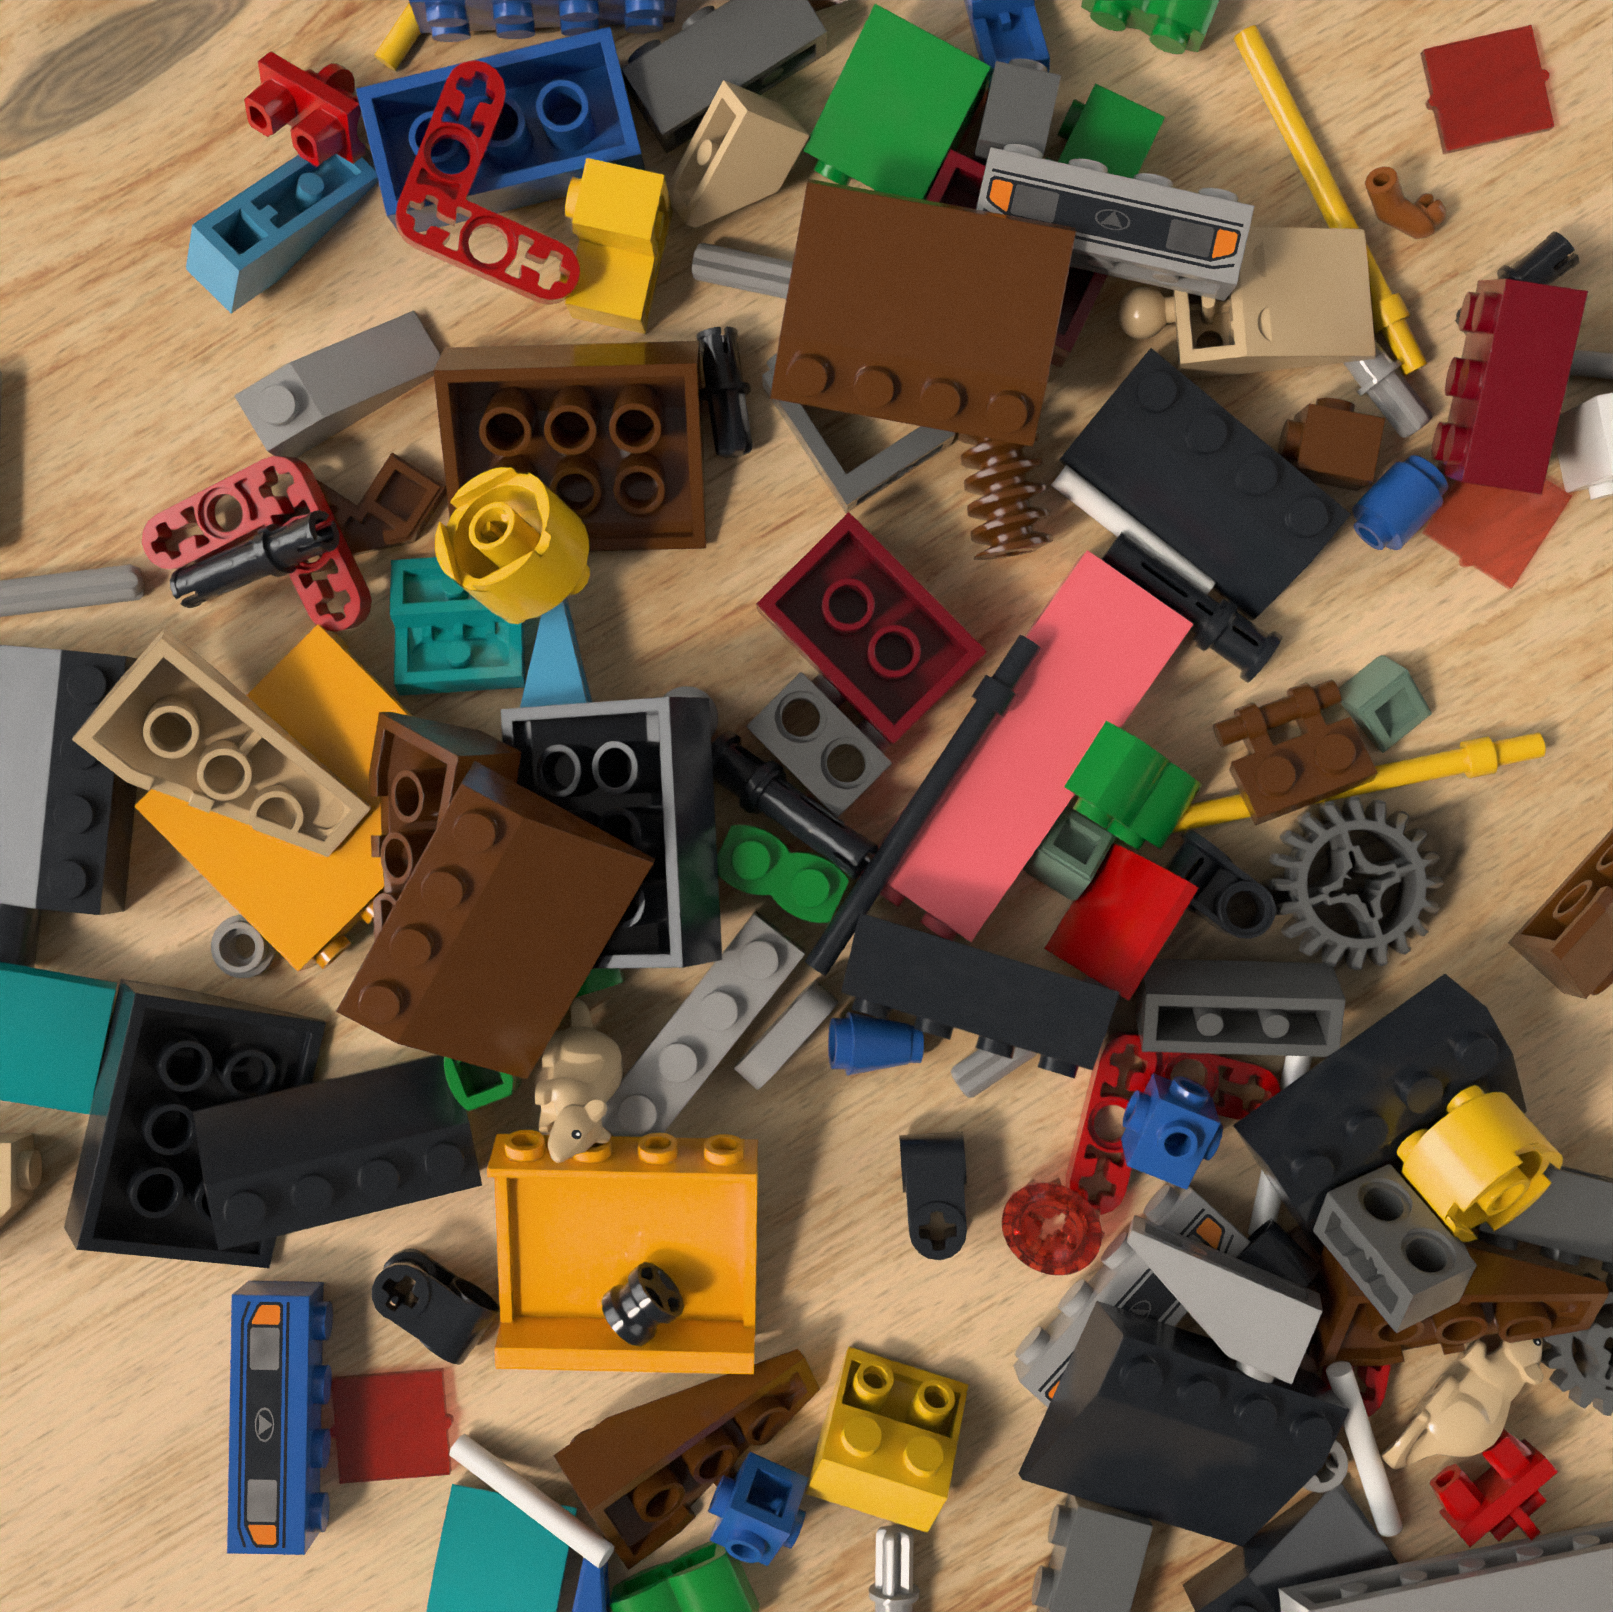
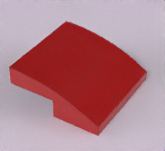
M1112 843L1090 884L1079 898L1072 902L1044 949L1105 987L1119 992L1120 996L1129 1001L1197 892L1198 887L1156 863Z

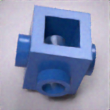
M1153 1073L1144 1092L1135 1091L1127 1104L1123 1116V1127L1126 1129L1121 1137L1127 1166L1187 1190L1202 1159L1208 1161L1216 1153L1222 1138L1223 1126L1220 1124L1213 1099L1206 1088L1185 1077L1176 1076L1171 1081Z
M749 1452L734 1478L723 1475L715 1490L708 1512L718 1517L709 1540L725 1547L731 1556L740 1561L748 1563L759 1562L768 1566L782 1545L791 1549L799 1536L806 1516V1511L799 1509L809 1478Z

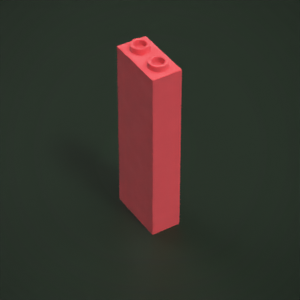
M1087 550L1082 554L1024 636L1042 649L1015 688L1014 693L1018 695L1017 699L1004 718L999 715L996 717L880 895L897 907L907 897L927 911L920 920V923L934 933L951 941L955 939L957 934H960L972 942L1075 795L1064 786L1106 720L1119 728L1123 726L1193 626V623ZM905 808L902 810L898 818L895 820L891 828L888 830L884 838L879 843L878 849L887 837V835L889 834V832L891 831V829L893 828V826L895 825V823L897 822V820L899 819V817L901 816V814L903 813V811L905 810Z

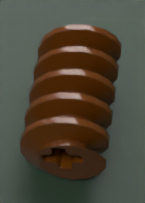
M1036 432L1034 442L1040 439L1038 432ZM957 433L959 441L976 445L961 454L962 466L979 470L964 480V490L983 496L967 506L968 516L987 521L973 529L970 533L971 541L990 546V548L974 556V560L998 559L1027 554L1052 542V534L1033 531V524L1050 516L1049 509L1030 506L1029 499L1046 491V484L1026 479V473L1043 465L1042 458L1023 455L1022 448L1026 447V445Z

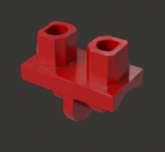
M272 51L258 60L261 84L244 99L248 123L253 129L269 137L286 124L291 126L290 131L294 149L301 158L316 167L334 154L341 156L352 164L366 154L365 144L359 141L357 135L361 108L358 97L353 94L355 79L352 72L338 63H331L325 66L319 73L312 69L304 71Z
M1503 1428L1501 1435L1494 1445L1481 1453L1491 1467L1474 1482L1469 1479L1456 1463L1446 1466L1430 1480L1429 1484L1443 1507L1439 1513L1469 1547H1472L1488 1532L1500 1542L1517 1527L1531 1541L1539 1536L1541 1531L1529 1517L1547 1502L1538 1489L1556 1475L1558 1471L1525 1438L1520 1441Z

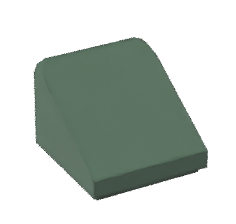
M1383 655L1375 658L1339 688L1342 706L1382 753L1432 714L1408 670Z
M1066 806L1023 867V870L1066 898L1075 901L1090 884L1116 836Z

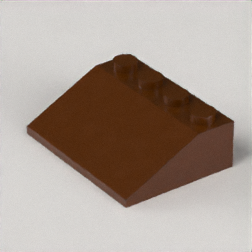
M808 179L780 331L770 399L1033 447L1050 372L1076 228Z
M700 341L450 347L443 349L433 372L449 518L456 509L450 501L463 485L483 472L505 467L513 468L517 473L527 475L530 473L539 478L582 520L588 534L589 552L706 548Z
M475 761L455 793L336 1012L397 1044L528 1079L653 865L654 858Z

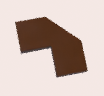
M393 452L358 505L317 480L353 556L415 543L447 493L446 486ZM293 507L295 513L286 514L283 518L286 523L292 517L308 515L310 509L309 507Z

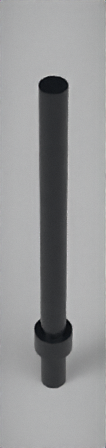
M1019 635L993 676H984L971 696L976 702L806 958L805 963L825 976L828 974L855 933L860 913L867 915L996 717L999 715L1004 718L1017 699L1018 695L1014 693V690L1042 649L1036 643L1023 635Z

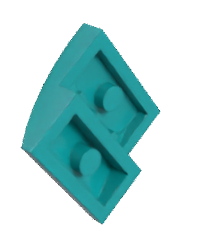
M437 557L391 560L390 617L395 627L394 686L399 696L525 687L524 622L510 624L492 613L444 573Z
M0 962V1100L90 1115L118 983Z
M452 1484L426 1612H557L570 1546L500 1493ZM560 1505L576 1517L577 1508Z

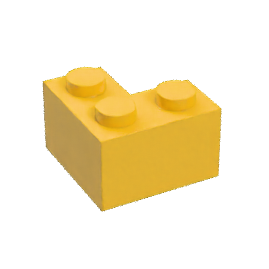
M586 158L582 178L572 177L566 197L565 216L573 218L572 233L576 234L579 239L576 257L580 267L578 283L565 301V305L572 318L646 334L673 213L665 175ZM560 273L559 281L566 283L567 276Z

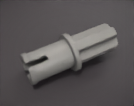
M1374 339L1375 359L1345 362L1343 364L1361 386L1357 391L1358 394L1362 396L1367 393L1396 432L1403 438L1409 437L1432 418L1431 411L1397 369L1402 365L1401 361L1398 359L1393 362Z
M903 1525L882 1526L876 1533L875 1583L869 1588V1597L875 1602V1612H913V1603L918 1601L920 1596L918 1586L913 1584L914 1535Z

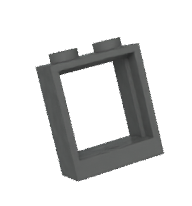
M777 353L766 363L770 370L762 375L763 388L769 397L771 395ZM771 399L845 513H848L949 447L955 436L954 432L920 426L846 474L801 404Z

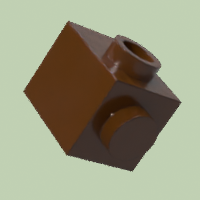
M1318 398L1316 405L1309 403L1295 414L1294 420L1287 419L1285 421L1279 440L1278 454L1286 458L1290 464L1313 483L1358 491L1374 481L1386 418L1354 412L1355 404L1346 400Z

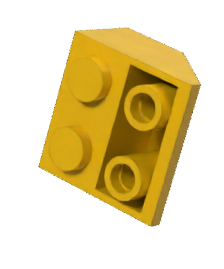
M848 1346L820 1431L805 1494L928 1533L948 1498L969 1385Z

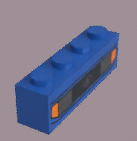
M248 1280L232 1294L227 1554L305 1555L319 1532L326 1531L330 1500L328 1492H320V1468H326L328 1465L331 1435L329 1429L321 1428L322 1405L328 1404L330 1399L332 1371L330 1365H322L323 1341H328L331 1336L333 1307L331 1301H323L324 1282Z

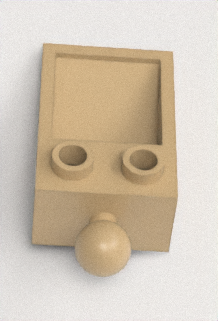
M1250 227L1237 285L1225 301L1172 290L1173 296L1163 297L1160 292L1153 288L1137 287L1128 291L1121 298L1117 308V320L1121 329L1127 335L1137 339L1151 338L1158 334L1166 323L1175 322L1179 371L1189 380L1372 360L1376 357L1365 229ZM1205 337H1214L1222 345L1218 347L1197 348L1199 341Z

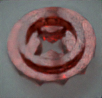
M1059 1177L1049 1183H1038L1033 1178L1025 1187L1012 1193L1002 1214L1003 1235L1013 1254L1028 1267L1049 1275H1069L1086 1268L1097 1256L1105 1234L1100 1224V1208H1093L1085 1199L1084 1188L1074 1191L1063 1186ZM1061 1213L1066 1215L1062 1230L1058 1229L1052 1235L1048 1233L1044 1239L1040 1238L1044 1230L1042 1227L1045 1223V1218L1051 1219L1055 1214L1060 1215Z

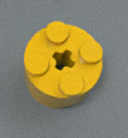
M499 467L477 475L463 485L450 501L456 509L452 513L447 526L439 522L435 534V553L441 569L492 613L510 624H520L527 619L547 613L559 605L567 596L579 593L588 583L590 568L586 563L589 554V539L582 520L539 478L530 473L527 475L517 473L513 468Z
M1477 1085L1470 1086L1458 1093L1447 1106L1448 1115L1443 1117L1431 1129H1421L1408 1136L1400 1144L1396 1152L1404 1162L1402 1168L1404 1179L1416 1191L1454 1238L1458 1237L1462 1242L1478 1239L1470 1229L1484 1222H1487L1493 1231H1496L1518 1217L1539 1199L1551 1185V1181L1543 1174L1548 1165L1551 1163L1560 1170L1563 1163L1562 1155L1507 1094L1503 1092L1485 1094Z

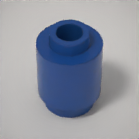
M1411 455L1404 462H1395L1352 507V513L1356 519L1354 523L1356 533L1374 549L1383 550L1387 547L1392 550H1400L1442 506V496L1448 490L1447 480L1432 463L1420 456Z

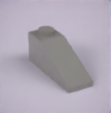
M411 311L291 361L234 396L267 452L274 456L297 458L433 377V370L441 354L415 311Z
M1134 1215L1129 1227L1127 1243L1228 1357L1237 1360L1236 1367L1246 1375L1262 1382L1272 1383L1276 1377L1292 1384L1322 1314L1320 1293Z

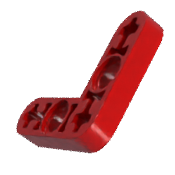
M477 60L463 62L452 70L446 80L399 197L396 208L398 232L403 240L413 248L537 303L546 305L561 303L571 295L579 280V262L573 251L562 242L467 200L502 114L506 90L504 80L498 71L488 63ZM475 79L486 83L485 95L489 99L494 100L491 105L480 102L472 117L470 128L483 130L481 137H477L461 124L443 122L445 114H449L455 121H459L464 108L465 95L457 90L459 85L470 88ZM451 138L458 140L469 151L470 163L462 172L457 174L443 173L432 162L431 151L435 144L443 139ZM426 201L432 202L437 205L436 217L454 227L457 213L469 217L460 231L458 250L455 251L444 246L449 241L451 233L439 227L430 226L426 235L416 232L415 218L407 214L410 207L421 210L425 206ZM485 227L499 231L507 243V253L498 262L491 264L480 262L474 258L468 244L473 232ZM519 240L531 245L526 252V259L538 264H545L549 256L559 259L561 261L559 272L567 276V282L555 281L550 290L544 289L538 285L540 274L524 265L520 267L519 278L507 274L506 272L515 261Z
M288 456L264 458L156 514L147 521L143 529L142 546L146 556L158 567L173 570L188 567L221 553L258 534L257 531L267 525L279 524L284 526L307 516L292 517L285 523L283 516L294 514L293 507H309L310 512L322 510L329 514V517L326 521L316 524L315 527H320L334 520L339 530V544L335 550L323 553L316 562L305 560L295 566L296 570L290 573L289 576L315 625L319 624L327 631L337 632L356 628L366 621L371 611L372 599L370 591L313 472L306 463L298 458ZM276 471L279 474H288L293 477L294 484L287 488L289 499L286 496H274L271 487L279 482ZM224 495L233 496L242 507V521L233 531L223 529L215 517V506ZM198 525L204 533L193 535L183 540L179 544L180 551H168L165 544L172 537L171 530H186ZM334 565H337L339 572L326 575L328 580L313 581L312 573L329 570ZM332 588L336 592L347 591L350 595L351 601L343 607L345 615L342 612L331 613L328 609L327 603L334 598Z
M1119 1031L1109 1035L1103 1040L1091 1073L1066 1172V1188L1070 1198L1080 1210L1091 1215H1103L1116 1209L1126 1194L1132 1168L1126 1164L1121 1141L1122 1135L1113 1140L1103 1139L1096 1134L1093 1126L1094 1118L1101 1108L1108 1105H1117L1125 1110L1129 1100L1126 1097L1111 1092L1100 1093L1103 1082H1107L1116 1088L1119 1068L1110 1062V1058L1113 1053H1123L1127 1044H1134V1054L1143 1060L1140 1070L1133 1068L1127 1072L1124 1088L1128 1091L1138 1090L1144 1092L1153 1073L1171 1080V1072L1174 1066L1185 1059H1195L1203 1066L1205 1080L1202 1086L1208 1090L1211 1097L1214 1096L1219 1085L1218 1067L1220 1065L1227 1067L1222 1078L1229 1082L1245 1085L1249 1082L1251 1075H1256L1255 1084L1264 1089V1096L1262 1100L1252 1099L1248 1108H1243V1100L1235 1094L1218 1089L1219 1102L1214 1103L1217 1114L1236 1120H1241L1279 1093L1281 1089L1278 1080L1269 1070L1253 1062L1221 1054L1142 1052L1138 1033ZM1088 1144H1092L1106 1153H1121L1120 1160L1117 1163L1106 1157L1103 1176L1108 1182L1112 1183L1109 1191H1099L1095 1200L1088 1199L1087 1190L1079 1184L1082 1176L1092 1177L1094 1175L1098 1161L1094 1153L1085 1154Z

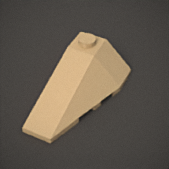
M166 628L120 678L72 738L74 742L127 783L148 791L151 788L189 802L188 805L208 813L210 811L248 824L256 831L329 857L371 809V806L224 675Z

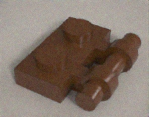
M1331 679L1313 687L1305 682L1289 688L1287 696L1260 707L1255 703L1247 704L1235 709L1233 717L1213 724L1215 737L1222 748L1243 740L1250 754L1232 761L1229 771L1255 826L1374 781L1378 772L1351 717L1326 725L1320 710L1341 703V694L1334 680ZM1296 720L1302 735L1273 746L1267 731Z

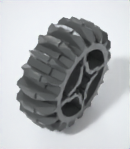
M1347 797L1342 807V814L1334 801L1321 802L1319 809L1321 822L1311 813L1302 812L1297 816V819L1305 835L1302 837L1293 831L1284 830L1280 835V839L1292 849L1290 855L1272 853L1269 858V862L1274 866L1285 867L1283 879L1272 877L1266 880L1267 889L1284 891L1285 899L1274 902L1276 906L1275 915L1293 914V917L1284 924L1281 932L1285 937L1293 938L1306 931L1300 942L1299 951L1305 955L1312 956L1322 947V963L1335 967L1344 955L1348 968L1361 970L1366 961V954H1368L1375 965L1384 966L1389 962L1387 944L1397 953L1405 955L1411 951L1410 942L1404 934L1406 931L1418 936H1425L1429 933L1427 925L1417 917L1420 911L1437 913L1440 910L1439 903L1434 900L1425 899L1426 888L1437 889L1442 887L1444 882L1442 877L1426 875L1424 867L1434 865L1440 857L1436 851H1422L1418 853L1417 848L1424 843L1428 836L1426 831L1421 828H1415L1403 834L1408 825L1409 815L1404 811H1395L1386 819L1387 808L1384 801L1372 800L1364 812L1363 804L1359 797ZM1360 830L1376 837L1387 847L1394 859L1386 862L1377 861L1370 863L1363 856L1360 846L1352 845L1348 831ZM1329 841L1331 847L1325 850L1328 858L1327 872L1322 879L1309 884V888H1307L1310 865L1316 853ZM1349 870L1355 873L1375 875L1364 879V888L1357 887L1361 891L1359 896L1345 892H1334V890L1343 887L1344 878L1351 879L1346 874ZM1399 882L1396 902L1387 917L1379 923L1378 919L1383 917L1380 905L1382 894L1387 887ZM1339 903L1346 911L1348 919L1356 921L1360 933L1340 935L1332 931L1318 918L1313 907L1322 904L1330 906Z

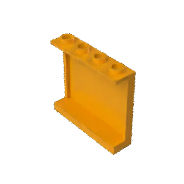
M319 624L246 696L371 806L368 813L329 857L254 830L248 824L210 811L208 813L188 805L189 802L151 789L134 806L298 972L311 968L316 963L322 969L327 968L350 946L351 942L344 935L361 919L368 925L374 921L373 901L379 894L383 893L384 887L381 857L371 856V835H382L380 796H369V769L379 712H394L412 716L347 651L349 646L335 632L327 631Z
M519 1130L510 1134H496L487 1167V1177H494L500 1302V1327L495 1344L496 1369L754 1374L758 1139H741L730 1134H718L709 1138H676L666 1133H650L643 1137L610 1136L607 1143L595 1142L585 1153L576 1154L564 1162L557 1163L552 1160L548 1149L550 1135H542L534 1130ZM643 1262H648L661 1268L673 1280L683 1298L684 1309L682 1314L669 1324L660 1323L657 1326L655 1337L639 1347L624 1341L612 1329L603 1313L601 1300L603 1295L612 1287L627 1284L629 1274L635 1267Z

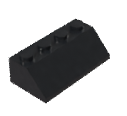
M1152 348L1148 350L1059 459L1062 464L1069 466L1216 581L1213 589L1227 601L1231 599L1238 604V610L1251 621L1255 620L1314 560L1351 515V513Z
M860 913L841 990L842 993L855 997L852 1010L889 1021L892 1009L917 1016L913 1029L948 1040L951 1039L954 1028L978 1035L975 1046L977 1049L1013 1059L1017 1047L1041 1055L1038 1068L1074 1079L1078 1067L1087 1070L1094 1069L1119 992L863 913Z
M429 1055L193 1110L204 1186L218 1251L482 1186L467 1112L456 1100L449 1088L444 1070V1056Z

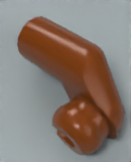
M1382 166L1374 169L1367 176L1365 185L1376 217L1383 223L1414 239H1422L1435 233L1434 227L1440 225L1445 220L1446 208L1439 199L1434 201L1432 194H1422L1414 204L1409 201L1404 195L1398 174L1393 168Z

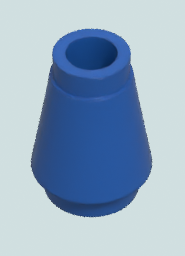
M847 1012L845 1018H832L830 1021L828 1032L831 1069H845L846 1075L849 1076L908 1065L909 1063H921L924 1051L923 1031L913 1029L914 1025H909L908 1023L887 1021L877 1017Z

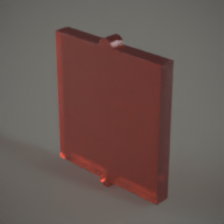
M1532 25L1426 48L1420 53L1430 95L1426 100L1425 106L1428 110H1433L1443 155L1550 131L1555 127L1545 82L1549 79V72L1541 68Z
M1545 479L1542 495L1464 483L1456 480L1444 498L1442 506L1434 513L1422 534L1460 558V566L1464 568L1473 566L1509 590L1513 588L1572 495Z
M444 1368L335 1376L332 1378L335 1423L329 1430L331 1437L336 1438L339 1484L451 1474L448 1429L454 1422V1417L452 1414L447 1413Z

